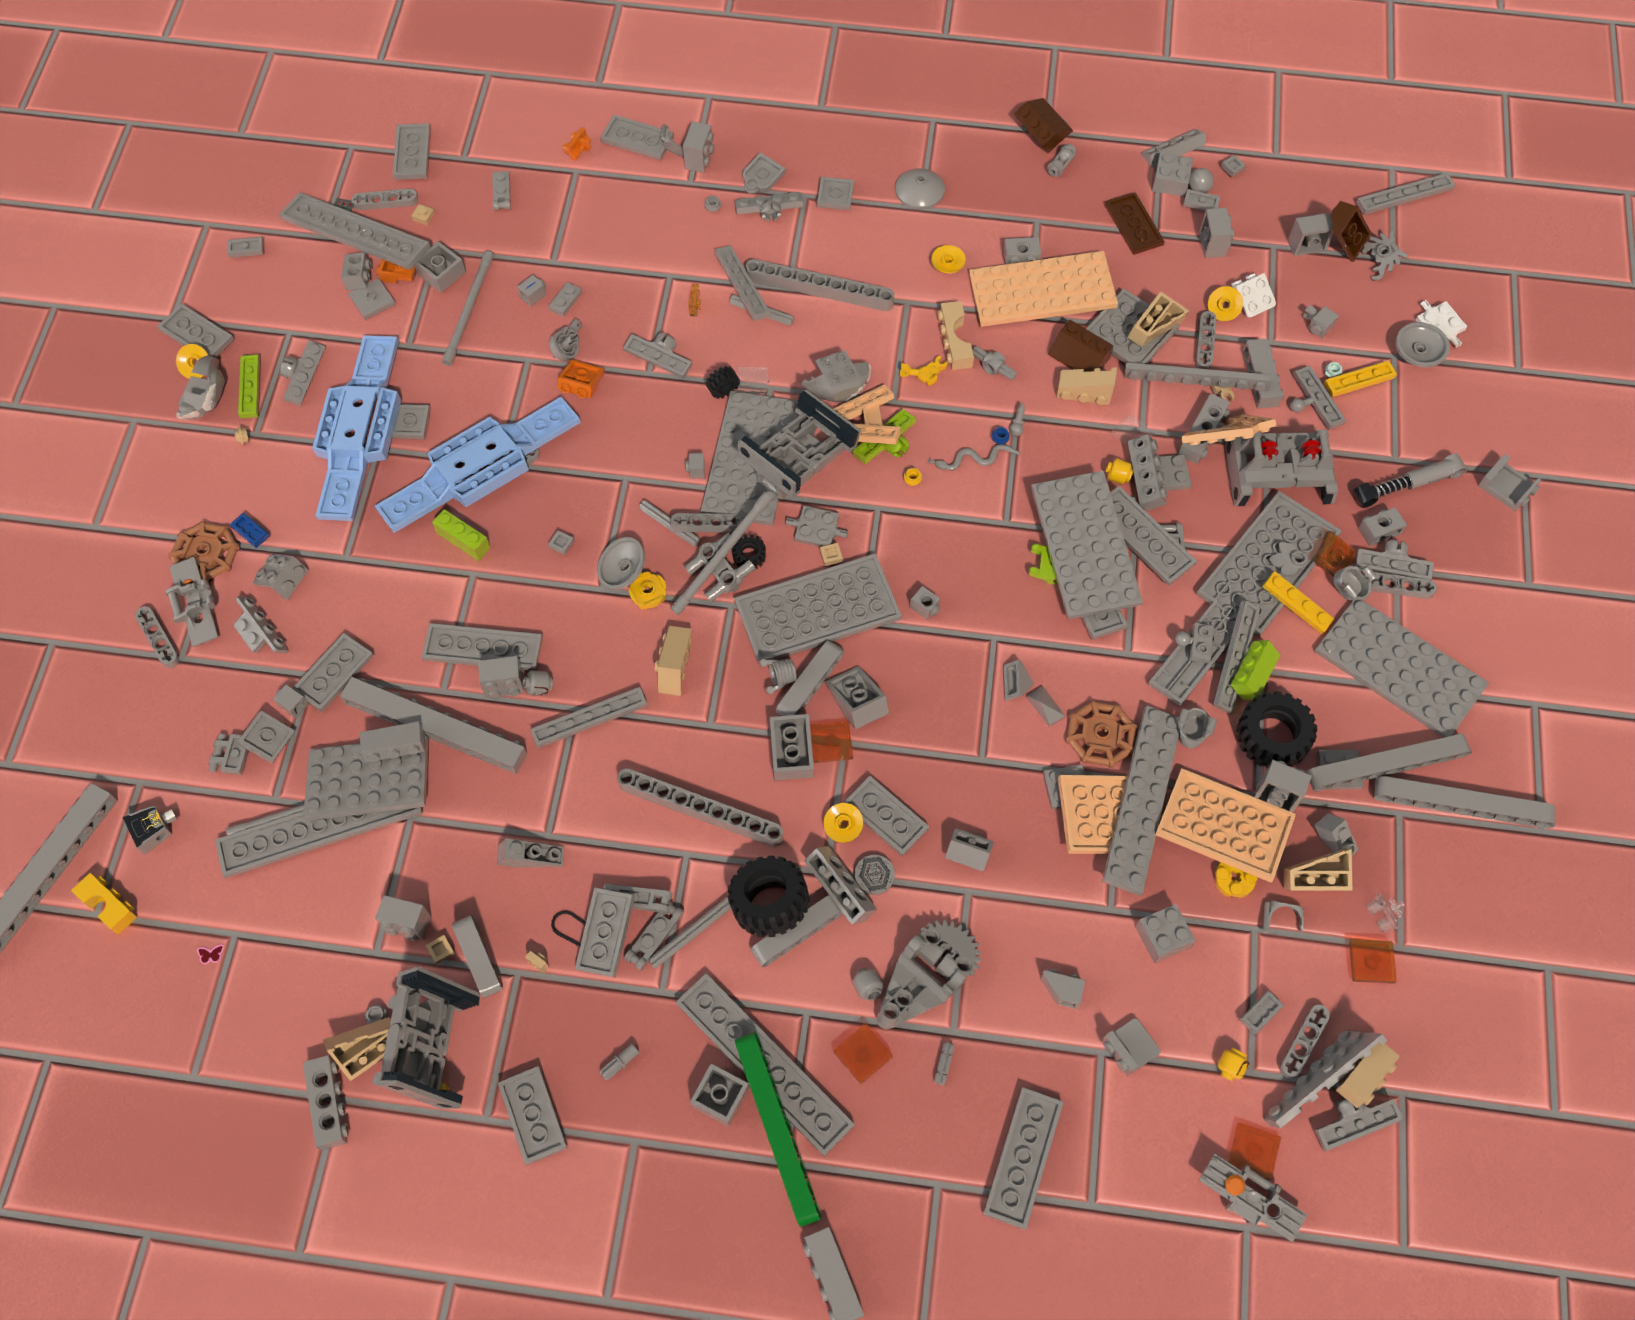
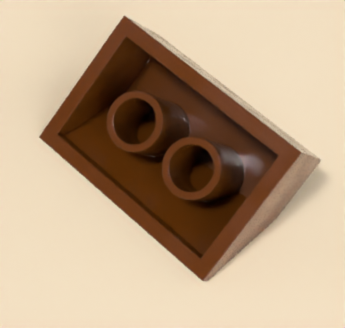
M1044 98L1026 102L1014 113L1022 126L1047 153L1073 132L1071 127Z
M1339 201L1330 216L1337 239L1349 260L1354 262L1372 233L1357 206Z
M1069 320L1059 331L1048 355L1072 370L1084 369V372H1092L1095 368L1102 369L1108 362L1114 345L1074 321Z

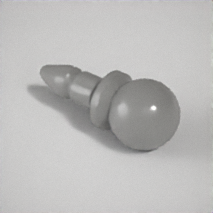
M1021 403L1016 419L1012 420L1013 424L1009 428L1010 434L1015 437L1022 435L1024 431L1022 426L1025 423L1022 421L1023 413L1025 412L1024 403Z

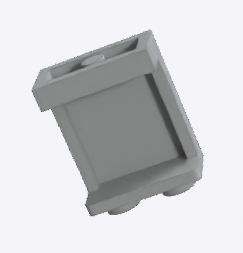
M1504 454L1485 475L1479 487L1516 511L1520 506L1524 508L1530 500L1528 496L1530 494L1534 496L1540 489L1538 484L1541 479L1538 477L1533 482L1509 466L1507 463L1510 457Z

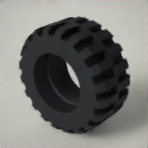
M1275 691L1272 695L1271 692L1263 693L1262 697L1260 695L1256 696L1252 702L1247 704L1238 720L1239 722L1236 727L1238 734L1236 737L1237 741L1241 742L1239 747L1242 752L1246 751L1248 753L1246 757L1250 760L1253 758L1257 761L1255 764L1259 766L1263 764L1268 768L1272 760L1282 761L1287 766L1293 767L1304 759L1316 740L1317 724H1313L1316 720L1314 714L1309 713L1311 709L1307 705L1304 706L1302 700L1299 698L1294 699L1288 693L1282 695V692ZM1267 718L1282 721L1291 730L1293 741L1278 743L1270 740L1262 732L1260 721Z
M763 856L757 857V860L753 862L751 860L748 861L745 867L741 866L737 870V875L734 874L730 880L731 884L728 886L730 907L739 926L742 929H746L752 935L754 933L758 937H764L765 935L776 937L775 934L778 933L783 935L787 933L786 930L794 929L797 926L796 923L798 921L801 922L805 917L804 913L808 911L810 896L804 876L799 867H796L795 863L790 860L786 861V858L778 857L777 859L775 856H768L767 858H763ZM780 887L786 890L781 899L773 904L759 906L752 903L754 897L766 888Z

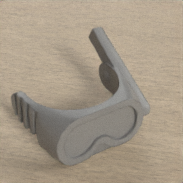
M663 124L661 140L663 141L664 148L678 156L684 157L683 146L676 144L668 135L669 127Z
M1272 900L1271 902H1265L1263 933L1268 934L1273 912L1283 906L1292 908L1300 916L1299 932H1303L1304 907Z

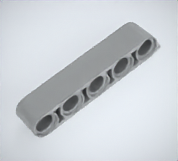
M827 640L776 708V713L781 716L800 715L839 663L845 650Z
M828 895L808 908V911L804 913L805 917L801 922L798 921L796 923L797 926L794 929L786 930L787 933L783 935L781 933L775 934L776 937L767 936L756 943L750 951L762 967H766L835 921L843 912Z

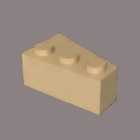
M669 626L668 632L663 635L664 646H660L659 649L660 659L656 660L655 672H658V693L681 696V680L685 679V673L683 672L686 663L688 664L691 650L692 629Z
M1343 848L1284 868V889L1291 891L1353 890L1352 849Z
M1377 1043L1370 1049L1371 1055L1367 1058L1363 1057L1356 1062L1355 1068L1345 1076L1336 1089L1339 1094L1356 1108L1363 1103L1367 1106L1375 1097L1372 1094L1375 1088L1379 1090L1385 1084V1075L1387 1073L1389 1075L1392 1074L1398 1066L1395 1062L1400 1056L1385 1043L1383 1045Z

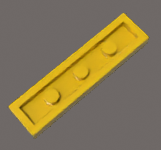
M1386 361L1326 379L1324 385L1332 398L1395 379L1397 373L1390 361Z
M1276 571L1271 573L1262 586L1320 634L1324 633L1334 620L1331 615Z

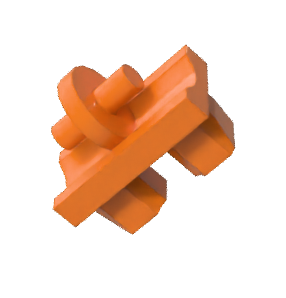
M581 127L578 132L574 131L571 134V141L564 143L562 146L565 154H569L572 160L576 161L583 151L591 149V139L586 134V129Z

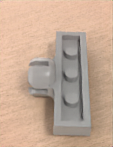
M791 192L789 194L740 198L735 200L737 214L760 212L762 218L770 222V218H773V221L779 219L782 209L803 207L801 192Z
M660 333L655 341L649 342L636 335H630L623 347L625 352L685 379L693 364L692 361L673 353L677 346L674 338L670 335L665 337V333Z
M308 340L299 359L286 356L283 359L285 362L281 364L280 375L291 380L283 397L284 401L301 407L326 346Z
M1389 540L1385 544L1384 552L1358 549L1355 566L1368 565L1373 572L1432 580L1434 562L1410 558L1407 554L1408 545L1406 542L1401 541L1400 545H1398V540Z
M1342 1098L1336 1104L1340 1113V1119L1315 1129L1323 1151H1328L1404 1119L1395 1099H1389L1369 1108L1363 1103L1356 1108L1348 1100H1343Z

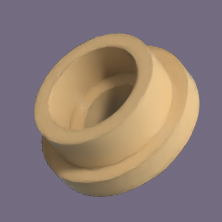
M237 427V431H234L236 442L244 445V443L248 442L246 428L241 429V427Z

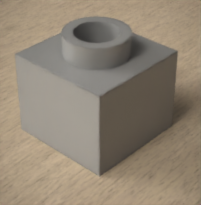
M689 453V461H686V472L690 473V479L705 478L704 453Z

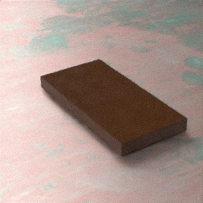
M1136 192L1105 201L1104 206L1133 255L1164 245V239Z

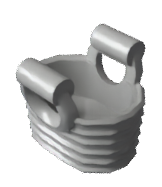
M1368 565L1361 567L1347 566L1336 571L1334 585L1346 600H1364L1371 593V582L1377 576ZM1361 571H1363L1368 578L1364 577Z
M762 659L758 661L760 667L769 665L770 676L774 685L773 687L768 686L765 688L766 694H772L786 684L797 680L796 669L791 659Z
M1201 708L1182 709L1178 720V727L1180 729L1178 738L1181 744L1186 748L1199 746L1214 733L1217 720L1210 718L1208 713Z

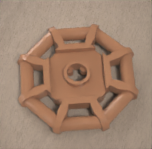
M200 521V524L177 534V540L172 551L168 553V558L174 565L181 562L180 558L185 557L187 560L195 557L200 569L201 579L208 581L225 571L229 572L231 570L230 566L240 547L233 538L230 527L227 525L220 526ZM207 530H208V531H213V532H216V533H215V534L207 533ZM225 537L227 543L222 544L220 539ZM204 548H206L207 551L205 553L201 554L199 552L200 550H204ZM224 551H228L227 556L223 561L221 557Z
M1091 700L1089 704L1070 714L1066 742L1072 746L1083 763L1105 765L1112 768L1128 755H1133L1135 735L1138 727L1121 709V705H1111ZM1099 710L1112 713L1111 715L1099 713ZM1089 712L1093 713V716L1091 718H1083V716H1085ZM1118 716L1125 725L1121 726V724H1118L1115 717ZM1077 724L1083 726L1082 734H1076ZM1103 729L1107 736L1101 737L1097 732ZM1122 732L1128 733L1127 742L1122 741ZM1078 741H1084L1085 746L1089 748L1087 752L1082 748ZM1118 746L1123 749L1116 755H1112V751ZM1093 751L1105 753L1106 758L1093 756L1092 753Z

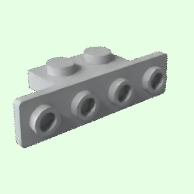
M237 596L235 600L244 613L233 626L251 651L258 653L267 642L274 652L287 653L288 648L285 646V642L276 634L275 628L268 623L265 615L256 607L255 601L249 597Z

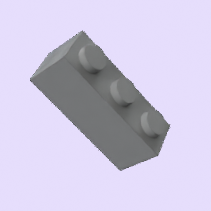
M418 721L360 732V752L366 763L425 752L424 731Z

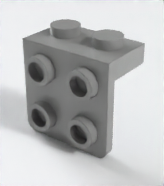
M273 554L266 559V564L256 573L253 583L256 586L272 588L283 599L288 600L308 572V569L294 556Z
M1135 1018L1115 1032L1112 1030L1102 1040L1106 1051L1112 1054L1119 1069L1125 1072L1127 1076L1160 1054L1159 1047L1139 1020Z

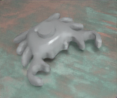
M1393 230L1390 232V239L1383 233L1380 234L1382 240L1371 237L1370 240L1375 243L1366 242L1362 250L1363 254L1373 250L1371 252L1372 256H1375L1376 263L1381 264L1373 268L1374 272H1379L1378 276L1371 277L1373 281H1379L1383 278L1387 266H1389V272L1393 270L1394 262L1399 266V256L1402 258L1409 257L1396 245Z

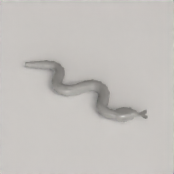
M997 445L992 449L990 457L983 459L975 450L965 448L957 453L952 465H948L945 461H934L932 458H930L931 461H928V463H934L941 470L953 471L960 466L965 455L971 456L981 466H989L994 463L1000 450L1020 455L1021 452L1008 445Z

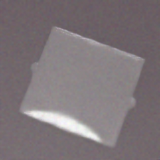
M737 367V376L740 379L737 392L767 394V384L769 383L768 367Z
M1132 415L1119 422L1118 426L1111 432V435L1128 448V441L1149 434L1151 437L1154 435L1153 431Z

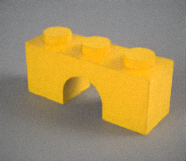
M89 873L71 891L91 909L101 902H106L105 909L97 917L119 935L137 918L132 912L135 908L127 901L122 903L119 900L121 895L114 888L109 890L106 887L108 882L100 875L96 878L93 874Z

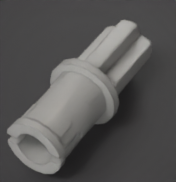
M631 1043L620 1054L614 1055V1059L600 1070L601 1076L606 1081L609 1080L622 1068L625 1069V1065L640 1053Z

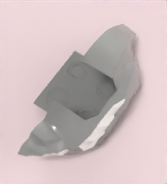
M843 350L815 360L823 374L815 379L812 376L810 381L804 379L801 385L819 399L831 402H844L855 397L864 389L871 376V365L869 362L853 364L846 351Z
M205 356L196 362L191 373L207 376V379L190 377L178 403L180 405L176 415L178 419H197L215 408L225 383V378L219 370V359Z

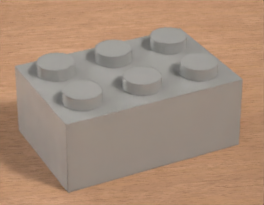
M809 714L770 717L774 781L814 778Z
M1272 760L1258 782L1253 797L1293 813L1305 797L1312 775L1307 774L1302 769H1294L1287 766L1282 761Z

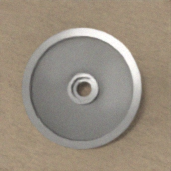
M917 168L904 172L898 178L895 192L898 199L904 205L913 209H928L934 207L943 199L945 184L937 173L928 169Z
M1410 323L1404 326L1396 337V348L1400 356L1408 363L1418 367L1437 366L1446 359L1450 351V343L1447 336L1442 330L1429 323Z
M623 537L612 542L604 550L597 567L598 579L603 586L611 590H620L631 585L639 577L645 563V551L642 544L634 538Z

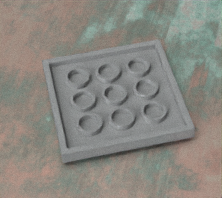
M1123 288L1116 296L1118 307L1103 310L1086 329L1114 345L1111 355L1125 364L1126 362L1148 364L1176 333L1180 324L1145 346H1139L1130 340L1128 335L1150 305Z

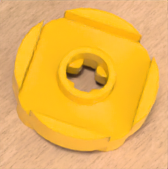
M643 572L629 586L630 598L640 609L645 610L656 607L666 599V583L658 574ZM646 587L653 589L650 593H644Z
M1222 862L1215 871V884L1219 891L1228 897L1243 898L1249 895L1254 889L1258 878ZM1232 873L1240 876V882L1231 880Z

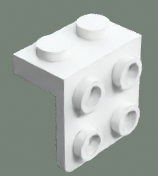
M1253 273L1246 276V280L1243 282L1238 280L1231 283L1232 287L1242 295L1243 310L1247 318L1253 317L1276 305L1265 273L1257 276Z

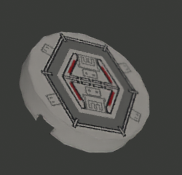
M869 855L858 862L855 868V881L865 893L880 895L886 893L893 885L895 870L887 858L880 855Z

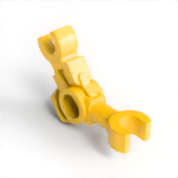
M938 356L934 363L931 362L920 369H914L910 365L902 363L899 376H918L917 379H920L921 382L932 386L937 382V375L947 368L948 362L940 364L941 356Z

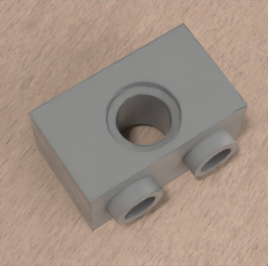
M1039 237L1005 239L1003 249L1005 264L1040 260Z
M1395 507L1390 510L1384 509L1374 516H1366L1358 530L1370 547L1401 535L1407 524Z

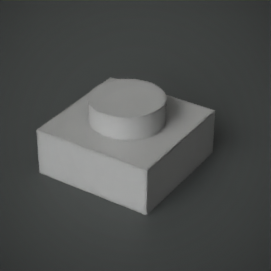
M1236 155L1223 161L1221 165L1231 177L1243 171L1246 166Z
M557 531L548 546L550 549L566 555L574 543V538Z

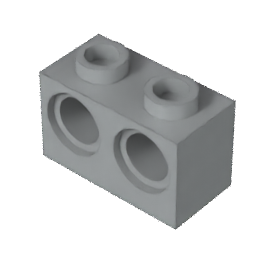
M365 252L345 254L341 279L347 291L367 288L368 281H370L369 271L372 269V263L367 258Z

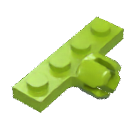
M902 409L883 425L900 427L901 434L897 444L862 442L852 451L853 456L864 464H867L882 451H887L897 458L902 457L901 453L906 454L909 449V441L902 434L916 423V417Z

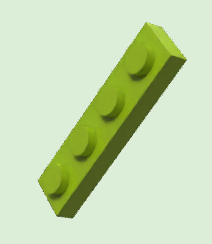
M259 355L240 356L238 404L240 419L258 417Z

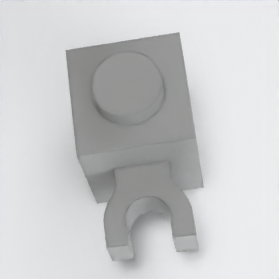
M1311 305L1306 308V313L1303 315V318L1311 321L1308 330L1320 338H1323L1335 326L1339 315L1325 306L1317 312Z

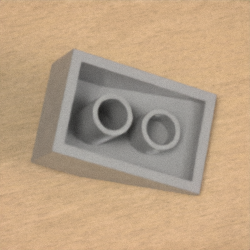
M859 666L825 681L827 688L845 718L854 729L889 714L886 695Z

